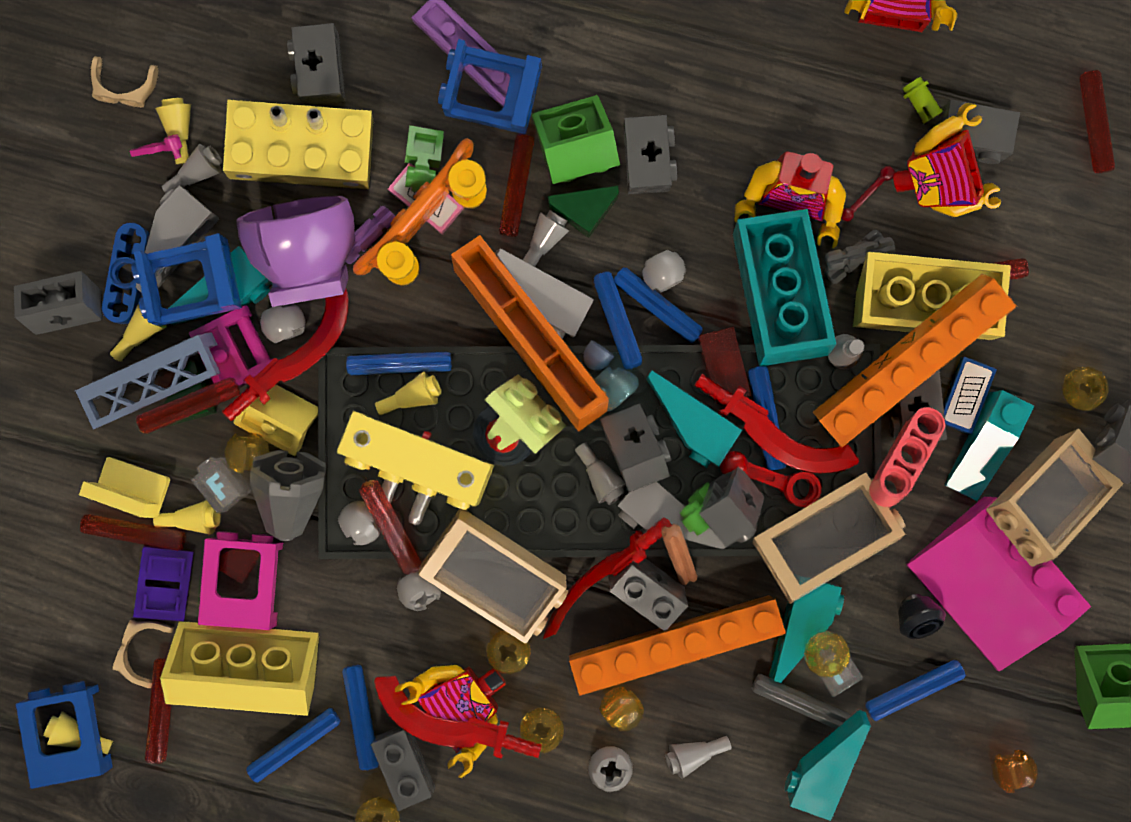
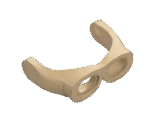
M94 56L91 65L92 97L107 103H118L119 101L128 106L144 107L145 100L151 95L156 86L158 67L150 65L147 80L140 88L129 93L116 94L102 86L100 80L102 58Z
M131 619L125 630L122 646L115 658L113 670L119 671L134 684L153 688L154 681L140 677L133 672L128 661L129 643L134 635L141 630L154 628L172 633L174 627L157 621H135Z

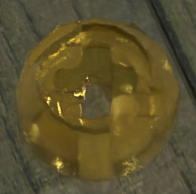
M1089 366L1078 367L1065 377L1062 384L1063 397L1069 405L1082 411L1093 410L1106 400L1109 393L1108 380L1097 369ZM1085 383V386L1091 387V392L1086 394L1085 391L1080 390V384Z
M250 433V436L232 435L224 449L226 463L233 471L244 473V470H251L254 457L270 453L268 443L261 435Z
M503 630L491 637L487 644L486 655L489 664L501 674L511 675L520 672L527 666L531 656L529 641L525 644ZM511 644L515 645V655L517 658L508 657L506 660L501 657L503 650L500 646L509 647Z
M829 631L818 633L811 637L806 644L804 651L805 663L810 671L817 676L825 678L835 677L841 674L849 665V646L844 638L837 633ZM831 646V651L835 654L833 660L827 659L823 663L824 659L819 653L821 649L828 650Z
M614 687L607 691L601 700L599 708L605 720L613 728L618 727L619 731H629L637 727L644 713V706L631 690L626 691L625 687Z
M536 708L528 712L522 719L519 727L520 738L536 742V744H542L540 753H548L556 749L561 743L564 735V724L560 716L554 711L546 708ZM542 722L544 727L551 728L547 731L546 738H541L539 734H533L537 723Z
M380 797L370 798L363 802L357 809L355 822H373L371 817H375L379 813L383 815L382 822H400L396 806L390 800Z

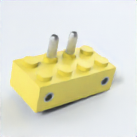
M227 100L223 171L229 179L369 189L373 134L372 111Z
M354 411L337 453L346 456L344 463L361 470H370L371 466L380 469L378 476L385 480L375 503V509L378 511L386 512L389 509L399 482L403 483L404 479L413 482L412 489L418 493L409 514V523L419 525L422 522L430 499L436 496L437 492L448 496L446 503L464 510L469 509L470 505H479L494 468V464L430 440L432 435L430 432L424 431L423 435L419 436Z

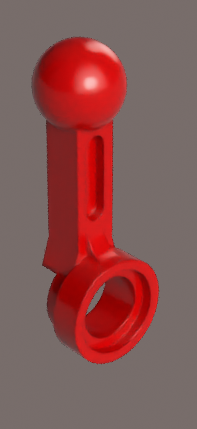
M729 451L720 463V470L723 474H727L739 467L750 479L779 489L785 494L786 499L792 505L805 508L818 501L821 496L820 481L809 472L798 471L791 475H782L749 463L745 455L739 451ZM799 479H804L809 484V493L803 499H797L793 494V485Z

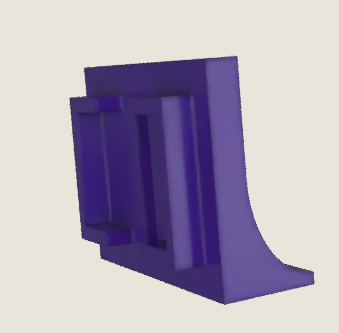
M143 545L133 617L184 622L193 551ZM149 579L180 582L179 588L146 586L145 581Z

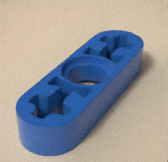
M126 223L116 232L102 303L104 316L118 324H128L139 304V298L142 296V293L135 288V279L125 284L118 277V272L122 266L135 263V260L122 257L123 252L128 255L131 252V244L126 242L127 236H133L134 231H136V235L141 237L140 243H134L131 254L134 255L135 251L141 250L145 252L150 233L136 223ZM116 287L132 290L131 295L126 293L123 295V304L128 306L127 312H121L119 317L118 312L113 310L114 304L121 303L122 293L115 292Z

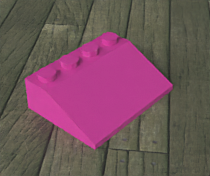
M984 496L906 565L993 667L1000 672L1064 631L1091 606L1052 560L1032 567L986 511L997 497Z

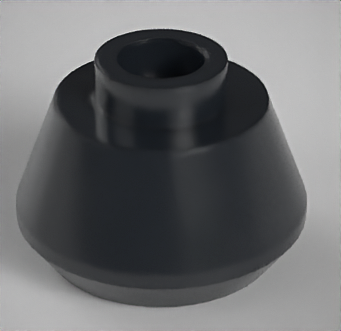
M913 594L906 597L898 610L900 633L910 639H921L934 634L942 628L946 618L945 611L930 597L921 596V594Z

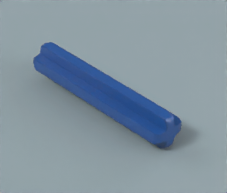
M623 267L614 277L615 284L688 342H695L702 333L703 328L656 290L650 289L642 279L628 268Z
M610 272L599 273L594 276V285L625 369L636 368L642 364V356L615 281Z
M449 352L348 356L346 360L347 373L350 375L419 373L423 371L442 372L450 371L452 368V357Z
M767 366L751 368L748 374L753 400L768 410L767 417L779 428ZM763 450L768 470L773 471L786 467V464Z
M952 660L866 702L865 706L868 714L874 721L882 719L964 679L966 676L965 671L959 661Z
M351 665L345 667L342 673L358 763L361 770H372L377 768L379 763L371 746L375 735L363 668L361 665Z
M328 708L252 762L246 768L250 778L255 783L261 781L337 727L341 722L337 713L332 708Z

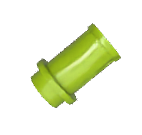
M920 76L902 89L905 92L904 99L909 98L924 124L942 113L943 110L942 108L940 109L926 85L929 82H924Z

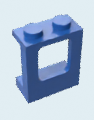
M458 39L456 50L450 49L447 58L446 70H450L448 83H442L438 96V104H442L445 116L526 135L542 70L541 58L527 55L526 60L468 47L465 40ZM467 65L507 73L510 76L504 107L501 111H489L457 102L463 69Z
M220 234L205 236L206 241L152 253H145L141 250L135 251V263H132V273L136 283L141 286L143 297L139 298V307L143 318L147 319L148 323L162 326L241 309L242 306L228 239ZM196 260L201 261L208 290L207 299L201 302L164 309L161 305L156 271L163 267Z
M85 681L63 685V691L51 693L50 688L38 689L28 692L27 699L16 703L30 789L100 776L113 768L111 754L103 755L92 696L99 692L98 685L86 687ZM70 701L75 707L81 746L77 750L45 755L41 751L35 709L39 706Z

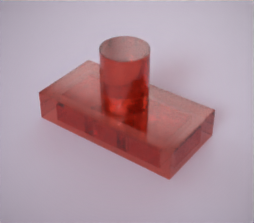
M734 327L699 335L698 339L708 378L732 394L740 385L747 390L744 396H751ZM714 399L715 405L720 404L718 400Z

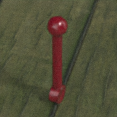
M890 166L884 167L880 171V177L852 206L843 209L841 219L845 222L851 221L854 218V212L883 182L893 178L894 169Z

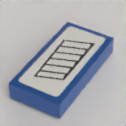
M967 357L960 358L943 403L946 426L969 435L973 434L997 369Z

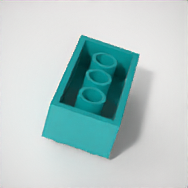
M808 209L738 219L733 232V239L759 366L829 356L837 343Z

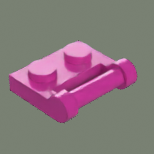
M242 306L241 309L233 310L189 332L191 338L199 334L212 332L217 345L209 349L220 374L211 377L220 396H225L246 385L243 381L245 377L250 374L254 378L274 359H270L250 319L252 313L248 306ZM235 324L238 325L258 364L248 369L228 329Z

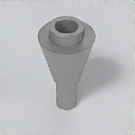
M198 144L179 169L178 174L162 185L163 191L167 193L171 189H176L179 185L184 188L186 185H192L222 173L220 164L223 161L213 147L208 146L206 148Z
M549 210L547 215L540 212L531 239L530 249L523 261L535 267L541 256L545 255L569 232L564 227L567 220Z
M848 334L836 336L837 344L828 356L830 362L840 369L853 368L861 360L864 350L863 342Z
M587 442L575 449L587 467L586 470L598 503L606 501L608 505H611L626 494L623 489L626 487L624 479L602 460H599Z
M724 736L708 743L669 745L670 753L665 754L666 762L672 774L677 773L683 779L710 760L712 756L731 750V743L728 737Z

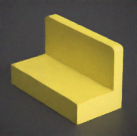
M275 385L267 392L271 399L265 405L261 403L260 397H258L239 416H236L233 424L296 456L297 452L302 448L308 428L318 416V407Z
M107 457L98 483L83 481L79 495L139 517L158 518L170 478L116 458Z

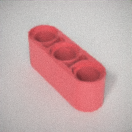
M922 408L903 425L869 487L870 496L877 505L891 507L907 496L912 490L944 432L945 420L936 409ZM918 423L924 424L929 434L923 433L919 429ZM901 451L907 452L912 457L913 464L903 459ZM884 480L892 482L896 487L897 493L887 490Z

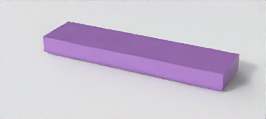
M428 0L412 17V21L447 55L450 49L456 50L458 39L465 40L468 47L498 53L443 0ZM467 65L463 70L503 108L510 76L507 73Z

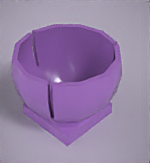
M320 196L275 204L273 209L276 220H273L271 206L249 212L237 219L238 237L249 262L273 283L268 293L272 307L344 294L349 280L347 266L344 264L355 242L354 215L347 198L344 196Z

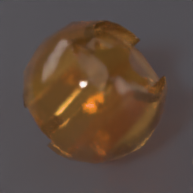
M1014 750L1015 754L1003 757L998 754L991 765L994 781L1007 793H1015L1014 789L1029 786V789H1031L1038 779V769L1035 761L1023 750Z

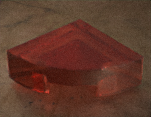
M249 549L228 551L219 558V571L241 584L245 583L261 555L257 550Z

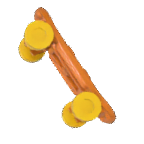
M465 138L459 143L446 165L430 183L425 182L413 197L415 201L408 209L405 210L403 208L390 223L392 227L356 261L353 265V272L356 275L368 274L375 267L380 269L394 284L408 285L412 283L419 274L420 266L417 258L405 244L411 240L445 201L449 191L452 192L456 202L464 208H475L483 203L487 194L484 171L479 164L468 160L473 153L474 144L472 140Z

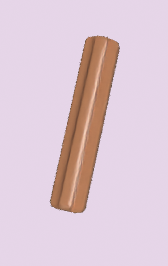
M674 523L671 527L665 526L661 534L679 582L683 585H687L689 581L695 582L698 576L680 526Z

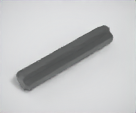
M758 674L753 682L752 690L754 693L834 729H837L851 717L845 711L787 685L773 681L762 674Z

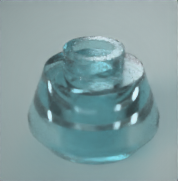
M608 366L594 379L609 398L608 412L617 408L639 387L638 377L621 367L613 371Z

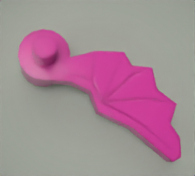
M176 134L164 138L163 142H156L132 149L130 154L134 157L160 151H172L174 158L178 159L182 157L179 149L183 146L179 135Z

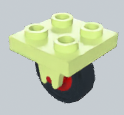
M519 374L495 389L485 399L490 406L481 411L473 429L475 445L481 455L491 463L502 466L517 464L527 458L532 451L536 453L566 427L558 410L552 405L546 404L537 394L538 391L534 384L528 379L522 378Z

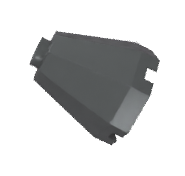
M276 450L254 457L253 467H251L250 486L266 532L280 541H290L303 534L323 491L326 463L307 452H297V458L287 457L288 451Z

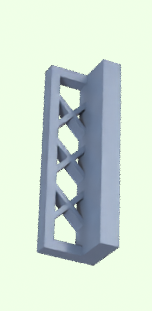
M212 332L194 336L75 390L92 428H99L220 374L209 349L217 345ZM199 353L207 371L196 375L184 370L188 358ZM163 369L175 373L172 385L167 389L154 384L157 372ZM182 376L189 378L180 383ZM136 383L144 386L140 401L133 402L123 397L127 385ZM151 390L158 392L150 396ZM104 396L114 402L110 414L100 418L93 400ZM121 404L127 406L119 410Z

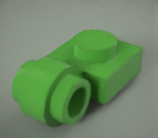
M409 125L404 163L415 164V167L408 166L405 187L411 188V192H417L425 182L430 183L435 178L436 170H430L429 167L439 168L444 131Z
M708 481L688 499L690 504L679 512L683 517L681 520L683 525L689 532L694 531L697 536L710 528L699 514L710 485Z

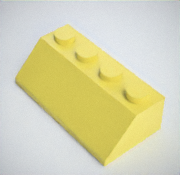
M867 252L856 291L853 327L911 332L981 274L994 278L1008 295L1011 265ZM1006 316L977 339L994 340L1004 337Z
M179 621L160 677L165 702L172 705L308 716L315 686L319 633L280 629L261 630L198 625L196 622Z

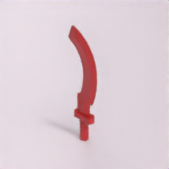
M346 288L342 295L325 298V311L321 324L304 345L283 359L278 360L274 358L254 378L249 374L243 379L249 388L222 411L231 422L258 397H260L261 403L265 405L271 399L267 392L279 381L286 382L302 374L317 363L332 348L343 331L348 315L349 301Z
M704 374L700 375L694 385L725 405L723 410L719 409L717 411V414L725 418L729 413H732L744 421V429L748 435L768 454L790 467L811 473H832L851 468L859 463V458L848 444L843 447L814 448L791 439L767 417L768 410L744 396L747 390L740 385L732 394L728 390L723 389L719 384L714 383L713 380Z
M663 517L655 526L649 528L646 533L637 530L630 536V545L626 549L609 555L582 575L568 590V594L561 606L553 612L545 629L543 639L553 636L558 632L562 621L572 605L592 585L610 574L616 576L632 561L636 563L643 561L646 558V549L662 537V529L665 526L671 527V522Z
M396 676L376 677L374 680L378 697L388 715L403 730L421 740L454 748H472L476 743L493 747V756L500 759L503 758L501 753L502 747L531 757L533 756L537 759L539 757L542 744H536V742L506 734L509 722L501 720L499 726L474 717H470L468 721L438 718L427 714L413 703L402 705L401 703L407 701L408 698L403 690L395 692L396 686L399 685Z

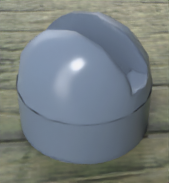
M593 340L590 341L583 355L586 366L596 371L606 368L615 357L611 352Z

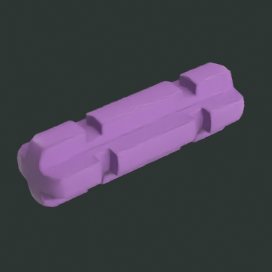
M381 206L373 214L375 217L372 220L369 218L355 232V242L345 261L347 264H352L360 256L358 253L361 250L364 252L383 234L382 229L384 227L388 229L391 226L390 223L395 215L387 207Z

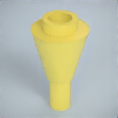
M183 98L161 100L162 106L155 109L167 136L179 135L183 146L179 149L182 157L175 159L176 164H184L189 158L186 140H188L191 104H184Z
M138 304L123 334L122 340L110 352L111 356L121 362L134 347H137L166 328V325L156 326L148 323V320L143 318Z
M423 371L395 392V395L376 402L375 406L379 415H384L398 408L404 409L438 404L437 396L441 395V388L434 375L429 376Z
M208 499L177 510L174 513H160L158 518H153V523L156 528L176 526L180 529L211 535L216 527L220 525L221 514L219 508Z
M63 711L59 717L52 716L43 735L49 738L47 745L80 748L81 741L77 721ZM100 737L102 753L108 755L113 741Z

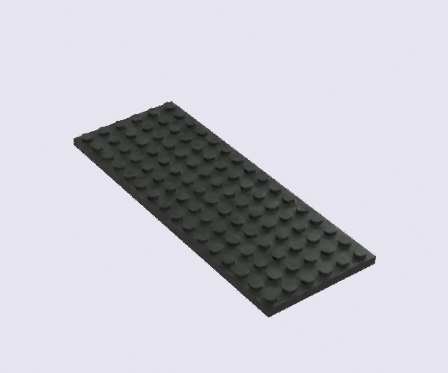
M864 344L861 360L850 369L835 367L830 362L828 356L767 365L780 430L796 442L810 447L832 448L840 446L817 419L813 411L880 357V344ZM638 345L642 356V364L633 369L624 368L617 346H603L615 357L606 368L597 371L589 369L584 363L583 355L587 346H568L609 398L607 412L579 432L512 346L332 347L318 361V459L326 463L324 487L318 499V559L425 558L460 509L446 503L448 496L437 492L436 496L431 497L422 522L419 525L409 523V514L418 492L412 489L413 482L404 479L403 483H398L389 509L386 512L376 510L375 503L385 480L378 476L380 469L372 466L370 470L358 469L344 463L346 456L337 453L353 411L371 416L419 436H422L424 431L432 433L430 440L491 463L481 455L475 445L473 437L474 424L481 411L490 406L485 399L495 389L518 374L534 384L538 391L537 394L546 404L552 405L558 410L566 427L536 453L532 451L527 458L517 464L502 466L491 463L494 464V468L480 504L477 506L470 505V508L466 511L537 557H608L615 552H622L630 545V536L637 530L646 533L647 530L639 524L633 529L618 516L622 511L616 505L620 499L611 505H608L606 501L598 503L586 470L587 467L575 449L587 442L596 457L622 477L607 442L600 419L640 404L645 416H653L659 430V435L655 436L657 442L665 441L671 456V460L666 462L669 477L659 480L657 483L686 507L690 504L688 499L699 487L707 481L710 484L711 481L720 477L723 473L720 470V465L714 466L710 463L705 468L689 457L692 451L683 444L646 378L651 371H654L717 413L719 409L723 410L725 405L694 386L701 374H704L713 380L714 383L719 384L723 389L728 390L732 394L740 385L747 390L744 396L754 401L748 371L751 368L759 367L755 345ZM449 352L452 357V368L450 371L426 372L429 376L434 375L440 385L441 395L437 396L438 404L404 409L398 408L384 415H379L375 403L395 395V392L422 372L350 375L346 369L347 357L355 355ZM729 413L725 419L742 430L729 451H739L745 455L749 463L766 468L763 449L748 435L744 429V421ZM881 417L847 443L859 458L857 465L832 473H812L819 479L821 484V496L819 499L864 473H867L870 480L875 477L882 464ZM786 465L783 469L773 471L782 475H791L801 470ZM751 479L765 498L761 508V515L757 522L756 532L748 540L742 543L735 541L724 549L685 540L690 556H761L753 544L754 537L804 508L792 505L786 499L785 494L779 489ZM799 479L793 485V494L797 499L805 498L809 493V484L806 480ZM626 486V487H624L623 489H624L625 492L627 493L628 489H627V486ZM860 488L773 539V542L782 556L853 555L883 537V523ZM354 501H368L369 508L371 510L375 509L383 524L379 537L366 545H354L351 536L346 537L338 523L341 510L347 504ZM467 531L448 558L509 557ZM663 536L646 549V557H669ZM883 550L874 555H883Z

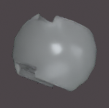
M669 250L648 259L642 270L643 279L647 286L660 293L682 282L686 273L683 259L678 253Z
M292 303L265 310L262 313L260 324L266 338L277 343L302 334L305 330L306 321L300 307Z
M354 501L347 504L341 510L338 517V523L346 537L351 536L354 545H366L373 542L379 537L383 529L381 519L375 509L371 510L369 508L368 501Z
M419 566L412 568V572L402 579L400 577L397 584L399 600L406 608L414 611L427 609L426 605L435 599L439 600L441 596V589L418 575Z
M615 746L603 747L591 756L588 764V774L592 783L599 789L607 792L618 791L624 788L630 781L633 774V764L629 755L624 750ZM609 761H614L616 768L620 769L619 771H613L612 776H606L605 770L601 768L607 767Z

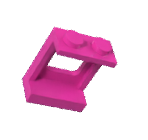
M218 531L216 537L205 539L198 625L270 630L276 627L278 612H274L278 551L283 549V542H273V536L266 534H252V540L238 539L237 532ZM223 548L257 550L260 553L258 595L255 599L229 598L218 595L220 551Z

